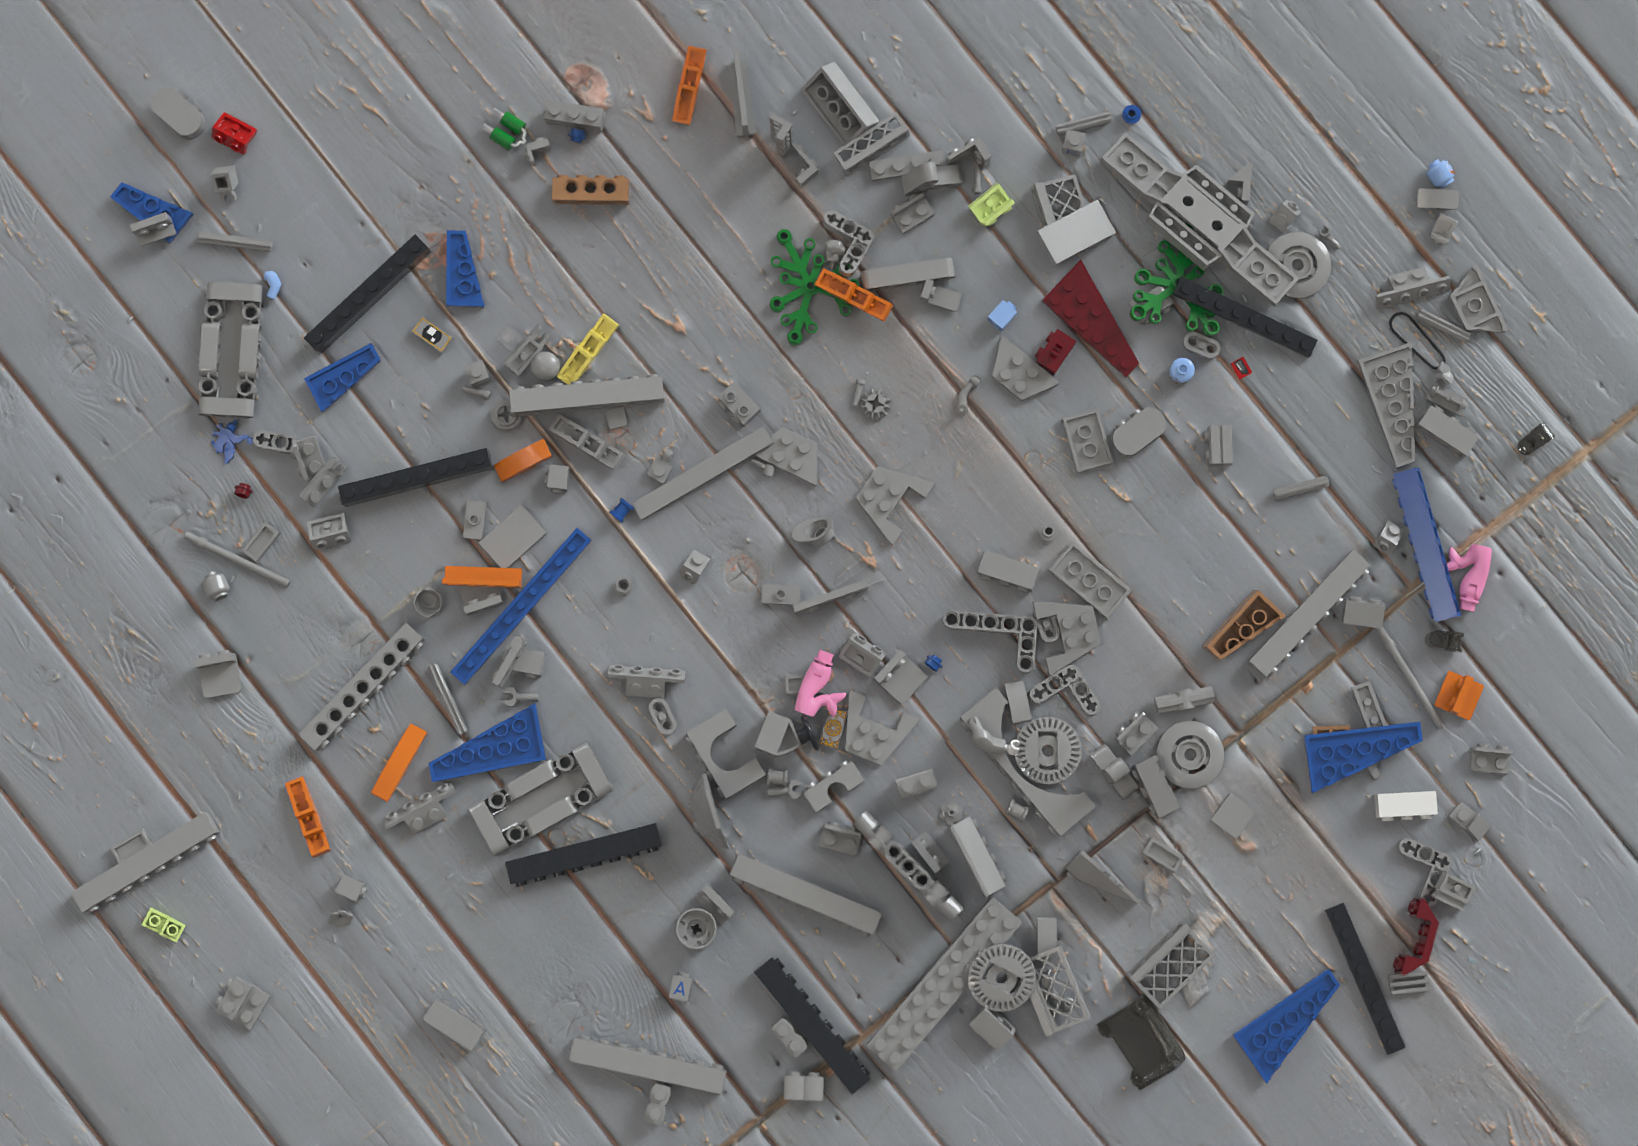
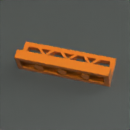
M445 566V578H442V584L445 586L522 588L523 569Z

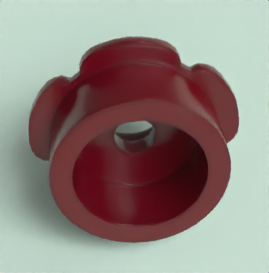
M240 483L234 487V494L243 499H249L253 491L250 489L251 486L245 483Z

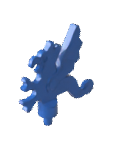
M235 419L232 423L229 422L225 429H223L222 423H219L216 427L220 429V432L213 431L214 434H212V436H219L216 439V443L212 441L211 444L214 445L216 453H219V451L223 453L225 451V464L234 459L236 451L233 442L240 443L247 439L248 444H253V438H250L248 435L236 436L233 434L237 427L235 425L237 420Z

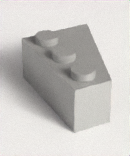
M1154 755L1133 765L1131 774L1135 781L1139 780L1142 786L1139 790L1143 798L1148 799L1150 803L1148 808L1152 816L1156 815L1157 818H1161L1180 807L1171 787L1165 779L1164 771L1161 770L1157 762V755Z

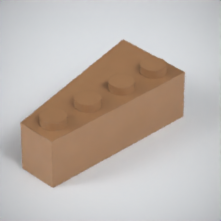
M1253 590L1202 647L1214 659L1221 660L1277 621L1286 617V615L1259 590Z

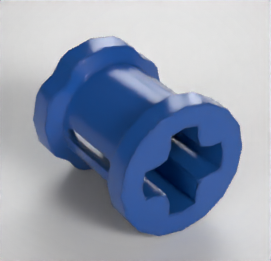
M620 498V503L609 513L622 523L624 517L630 510L633 511L634 508L623 498Z

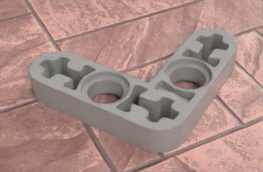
M828 211L823 219L824 227L852 242L839 265V273L844 277H851L855 274L871 247L874 234L868 228L836 211ZM834 218L835 221L830 223L829 219ZM851 226L854 231L846 233L843 227ZM868 236V239L862 240V237ZM854 249H858L861 251L862 255L859 257H855L852 255L851 251ZM849 261H852L850 269L848 271L845 270Z
M1074 665L1064 667L1034 686L1029 692L1030 699L1033 702L1041 703L1068 686L1086 714L1095 715L1100 710L1098 699L1079 669ZM1067 669L1075 670V678L1068 677L1065 679L1067 684L1064 685L1063 680L1058 674L1061 673L1063 677L1068 673ZM1051 679H1057L1060 682L1058 689L1053 690L1050 688L1049 681ZM1045 683L1047 690L1051 692V694L1047 695L1046 691L1041 695L1042 699H1039L1038 697L1034 698V690L1037 689L1038 691H1041L1042 689H1044L1042 684ZM1078 685L1086 687L1085 695L1080 696L1076 693ZM1090 694L1092 697L1088 699L1091 703H1096L1095 711H1088L1086 708L1088 703L1086 700L1082 703L1080 699L1086 698Z
M1401 839L1397 845L1400 854L1430 866L1419 894V898L1425 899L1424 895H1428L1431 890L1427 889V886L1436 889L1435 885L1430 881L1432 875L1437 874L1441 876L1443 871L1449 873L1452 866V858L1444 852L1413 839ZM1409 842V846L1412 848H1416V845H1418L1415 856H1413L1414 851L1407 850L1404 852L1402 844ZM1422 849H1427L1430 852V857L1427 860H1423L1420 857ZM1434 852L1437 853L1436 858L1443 859L1445 857V861L1448 862L1447 865L1440 867L1441 863L1438 861H1433V864H1431ZM1432 897L1433 901H1428L1429 907L1434 906L1438 899Z

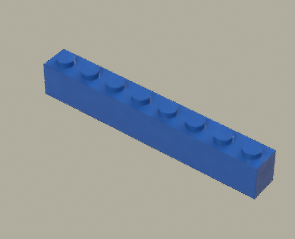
M1412 468L1393 474L1394 479H1392V482L1400 496L1398 497V504L1404 510V524L1410 531L1408 539L1415 549L1413 556L1416 564L1419 563L1421 570L1418 573L1421 582H1424L1426 588L1424 596L1430 602V616L1435 622L1461 616L1420 468Z

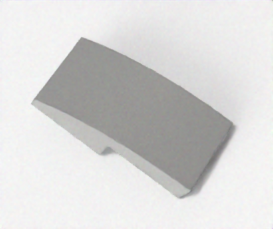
M1418 189L1417 208L1458 210L1459 190Z
M1023 680L1004 684L1012 724L1031 721V713Z
M1037 917L1035 933L1037 937L1036 955L1057 947L1056 917ZM1057 951L1051 953L1049 959H1056Z

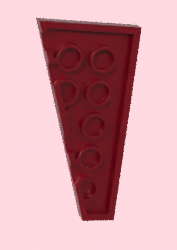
M1080 259L1042 302L1126 378L1139 365V362Z

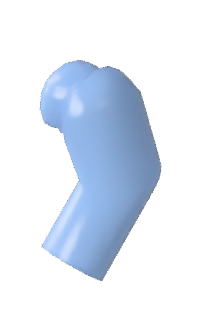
M267 271L264 274V280H267L270 288L266 296L275 300L281 287V282L275 272Z

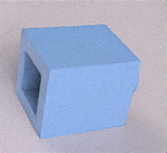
M1002 300L991 312L987 320L1002 332L1017 315L1016 307L1010 301L1005 302Z

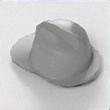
M825 516L803 521L794 528L792 537L797 542L810 541L816 546H823L829 541L836 539L832 527L833 519Z

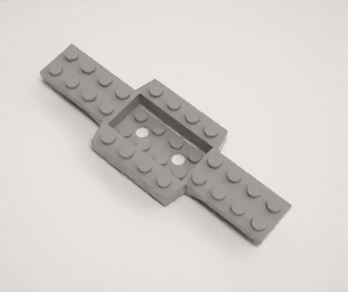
M1126 132L1101 158L1100 161L1154 206L1146 223L1203 271L1220 261L1273 307L1299 280V277L1260 246L1247 228L1255 213L1199 166L1196 165L1183 174L1171 170ZM1183 198H1191L1193 205L1185 206L1182 201ZM1162 204L1168 205L1170 209L1174 210L1178 215H1180L1184 221L1188 222L1200 234H1202L1210 242H1212V244L1217 247V250L1213 248L1209 243H1207L1202 237H1200L1196 232H1194L1190 227H1188L1183 221H1181L1177 216H1175ZM1219 222L1222 225V229L1215 231L1212 228V223Z

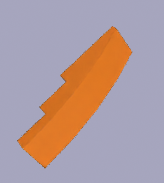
M688 45L672 117L674 122L691 125L707 49Z
M825 268L822 269L814 284L829 294L885 322L893 307L892 303L875 296L873 293Z
M410 723L380 774L371 794L388 803L406 774L407 768L416 756L417 750L427 736L425 730Z
M301 776L285 783L295 816L299 821L311 856L315 858L330 852L329 842L304 777Z

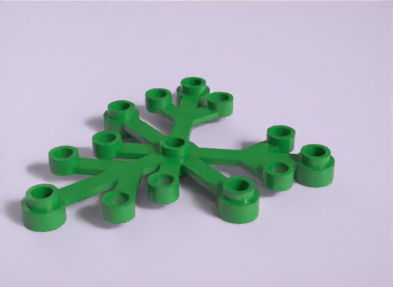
M1185 223L1188 227H1190V228L1194 231L1193 227H1192L1190 224ZM1166 240L1161 241L1157 249L1160 253H1165L1176 268V274H1174L1164 258L1158 259L1155 267L1157 270L1163 271L1168 279L1151 276L1150 272L1146 269H1140L1135 273L1134 281L1140 286L1148 283L1168 288L1158 295L1137 290L1133 294V300L1136 303H1141L1142 301H1147V303L1135 305L1130 310V317L1134 321H1141L1146 316V312L1152 309L1149 322L1154 325L1158 324L1162 318L1160 314L1162 301L1172 295L1179 277L1184 275V269L1194 263L1189 258L1186 259V255L1178 250L1177 257L1170 248V243ZM1161 244H1164L1166 246V249H1163L1161 247ZM1159 262H1162L1164 264V267H1161L1159 265ZM1195 266L1192 272L1184 276V278L1192 281L1195 278H1200L1204 271L1199 266ZM1196 269L1200 271V275L1195 272ZM1142 276L1144 281H1141L1138 277ZM1219 284L1206 287L1218 294H1224L1223 287ZM1136 294H1140L1142 299H1138ZM1185 301L1190 307L1189 320L1185 324L1186 330L1189 332L1195 331L1198 327V318L1203 325V332L1207 336H1214L1220 329L1219 323L1213 319L1209 320L1206 315L1210 318L1216 315ZM1134 312H1138L1139 317L1135 316ZM1155 315L1158 321H1155L1152 316ZM1189 323H1192L1194 325V328H1191L1189 326ZM1207 327H1211V328H1212V332H1210V331L1207 329Z
M782 229L777 233V241L780 245L785 246L794 263L784 261L779 256H773L771 258V265L774 268L780 267L797 272L803 280L791 277L787 272L781 273L779 279L782 284H791L800 288L783 297H773L770 300V308L773 312L779 313L784 310L785 304L804 295L799 310L789 315L784 314L780 318L781 324L786 327L796 320L794 329L788 333L787 339L791 345L797 346L803 340L801 333L803 323H805L806 331L809 334H815L818 329L817 324L811 320L807 312L812 296L820 293L834 297L840 308V314L844 317L851 314V307L815 285L813 289H808L807 285L809 283L815 284L818 279L820 268L824 265V257L822 255L814 256V265L809 276L806 268L811 252L816 246L815 240L812 238L805 240V249L802 259H800L791 242V232ZM787 234L788 238L783 240L781 239V235ZM811 241L814 245L807 247L806 243ZM816 258H821L822 263L817 264L815 262ZM779 259L780 263L778 265H774L773 260ZM839 263L838 266H837V269H835V270H833V271H831V272H833V273H835V274H837V275H839V276H841V277H843V278H846V277L842 276V275L839 273V265H840V263ZM850 263L847 265L848 269L851 267ZM787 275L789 277L788 281H783L781 279L782 276ZM856 279L849 280L859 286V282ZM780 301L781 305L779 307H775L774 302ZM844 307L849 309V312L846 314L842 312ZM788 317L790 319L789 323H783V318ZM814 325L815 330L809 331L808 327ZM793 334H797L799 338L797 340H793L791 336Z

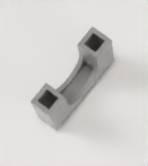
M724 709L688 731L686 740L691 748L695 746L697 749L696 757L701 764H706L708 768L706 773L710 780L715 779L718 784L716 790L720 797L725 796L728 799L765 777L766 774L756 758L733 771L722 770L713 762L711 748L714 741L737 726L728 710Z

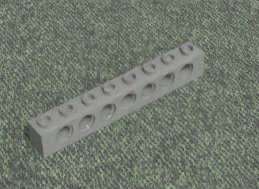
M405 623L298 735L314 750H324L330 743L328 740L333 735L336 737L343 730L342 726L347 721L351 722L357 714L355 712L360 707L363 709L370 702L369 698L373 694H378L384 686L382 684L387 679L390 681L397 674L396 670L400 666H405L411 658L409 656L413 652L417 653L424 646L423 642L425 639L408 623ZM406 641L408 649L401 652L399 645L401 642ZM393 655L395 662L388 666L386 658ZM379 669L381 677L375 680L372 677V673L374 670ZM362 683H366L368 690L361 694L359 686ZM353 697L354 705L348 708L345 704L346 699ZM335 711L341 713V718L338 721L332 719V714ZM321 725L327 726V733L325 735L319 734V727Z

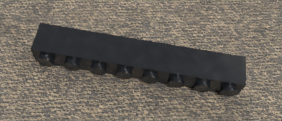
M416 234L413 235L315 326L304 339L321 355L431 253L430 249Z
M483 448L340 485L338 490L342 505L349 507L494 468L489 450Z
M657 823L506 861L505 864L510 884H516V887L527 885L528 880L534 879L535 882L546 880L547 875L553 874L554 877L565 875L564 871L570 869L574 873L584 870L583 866L591 864V868L603 865L602 861L605 860L613 863L620 861L621 856L628 855L629 858L640 856V851L647 850V853L659 851L658 847L662 846Z
M771 957L754 973L851 1094H854L870 1080L868 1075L871 1073L864 1064L860 1066L857 1063L858 1057L852 1049L848 1051L845 1048L844 1044L846 1042L840 1034L836 1036L832 1032L834 1028L828 1019L823 1020L819 1014L822 1012L815 1003L811 1005L808 1002L809 996L803 988L799 990L796 987L795 983L797 981L791 973L787 975L783 971L785 966L779 958L774 959Z

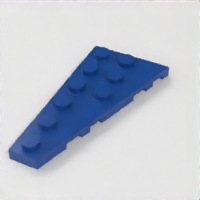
M536 703L431 761L429 769L432 782L546 760Z
M1412 722L1304 735L1311 793L1422 742L1421 723Z
M1326 969L1232 1034L1266 1084L1301 1039L1312 1021L1318 1016L1323 1006L1340 986L1330 969Z

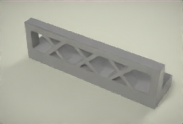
M895 112L833 152V155L842 166L844 174L848 177L868 164L869 161H873L910 137L909 129L898 113ZM895 119L900 124V127L895 130L888 129L889 123ZM876 131L884 132L883 138L880 140L872 139V136ZM861 141L868 142L867 148L864 150L856 149L857 144ZM845 151L852 152L851 158L846 162L840 157V154Z
M772 113L770 116L771 136L776 139L777 154L785 158L791 148V143L794 142L793 126L788 121Z

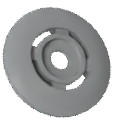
M1302 232L1288 233L1275 240L1268 249L1272 256L1299 277L1297 283L1285 296L1290 298L1309 297L1318 292L1327 282L1331 272V259L1327 248L1316 237ZM1308 252L1313 254L1317 264L1316 268L1313 267V259ZM1294 260H1301L1303 262V269L1299 271L1294 270L1292 262Z
M1054 717L1035 719L1026 724L1016 738L1020 742V745L1017 747L1020 750L1014 755L1016 763L1021 772L1034 782L1040 784L1062 782L1075 772L1080 763L1082 753L1080 739L1075 730L1061 719ZM1042 732H1053L1057 734L1055 737L1051 735H1045L1042 737L1038 736V734ZM1045 745H1051L1054 749L1053 754L1049 757L1044 756L1042 753V748ZM1056 764L1058 766L1052 770L1039 768L1040 765L1052 766Z
M1185 721L1173 725L1162 735L1157 746V762L1161 770L1164 771L1165 778L1182 788H1199L1207 785L1216 778L1223 766L1224 748L1219 736L1209 726L1200 722ZM1192 736V739L1184 740L1179 745H1175L1176 741L1180 738ZM1187 749H1193L1196 752L1194 760L1189 761L1185 758V751ZM1203 764H1205L1206 767L1202 771L1195 774H1188L1189 770L1198 769Z
M1007 944L993 945L982 950L974 958L968 971V986L974 999L981 1006L997 1012L1010 1011L1025 1003L1032 994L1036 981L1034 965L1027 954L1019 948ZM990 963H993L986 972V978L982 979L987 966ZM1000 972L1007 974V980L1004 983L996 981V975ZM1017 977H1020L1018 986L1010 993V990L1016 985Z

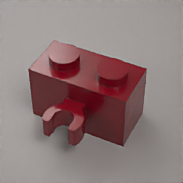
M1059 329L1055 333L1050 332L1045 340L1048 342L1045 348L1040 347L1035 355L1037 358L1036 363L1052 375H1055L1077 342Z

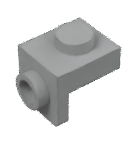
M536 138L532 143L526 144L527 150L524 151L526 161H530L532 166H535L536 163L533 155L551 150L548 138Z
M1286 200L1268 221L1281 232H1284L1301 212L1294 202Z
M1440 213L1430 232L1432 241L1438 245H1447L1458 221Z
M1388 520L1373 546L1390 555L1397 546L1404 529Z
M693 550L684 563L679 575L686 581L696 584L708 565L710 558Z

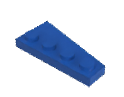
M123 182L120 183L110 196L140 221L166 212L171 217L176 231V235L165 238L170 244L194 215L188 210L149 195Z
M447 230L446 307H484L466 231Z
M370 343L304 378L321 412L323 413L381 362V359L373 344Z

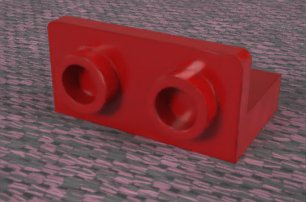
M226 112L212 126V139L242 155H245L248 144L257 134L256 128Z

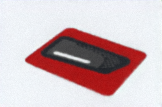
M1244 357L1231 363L1239 379L1252 373Z

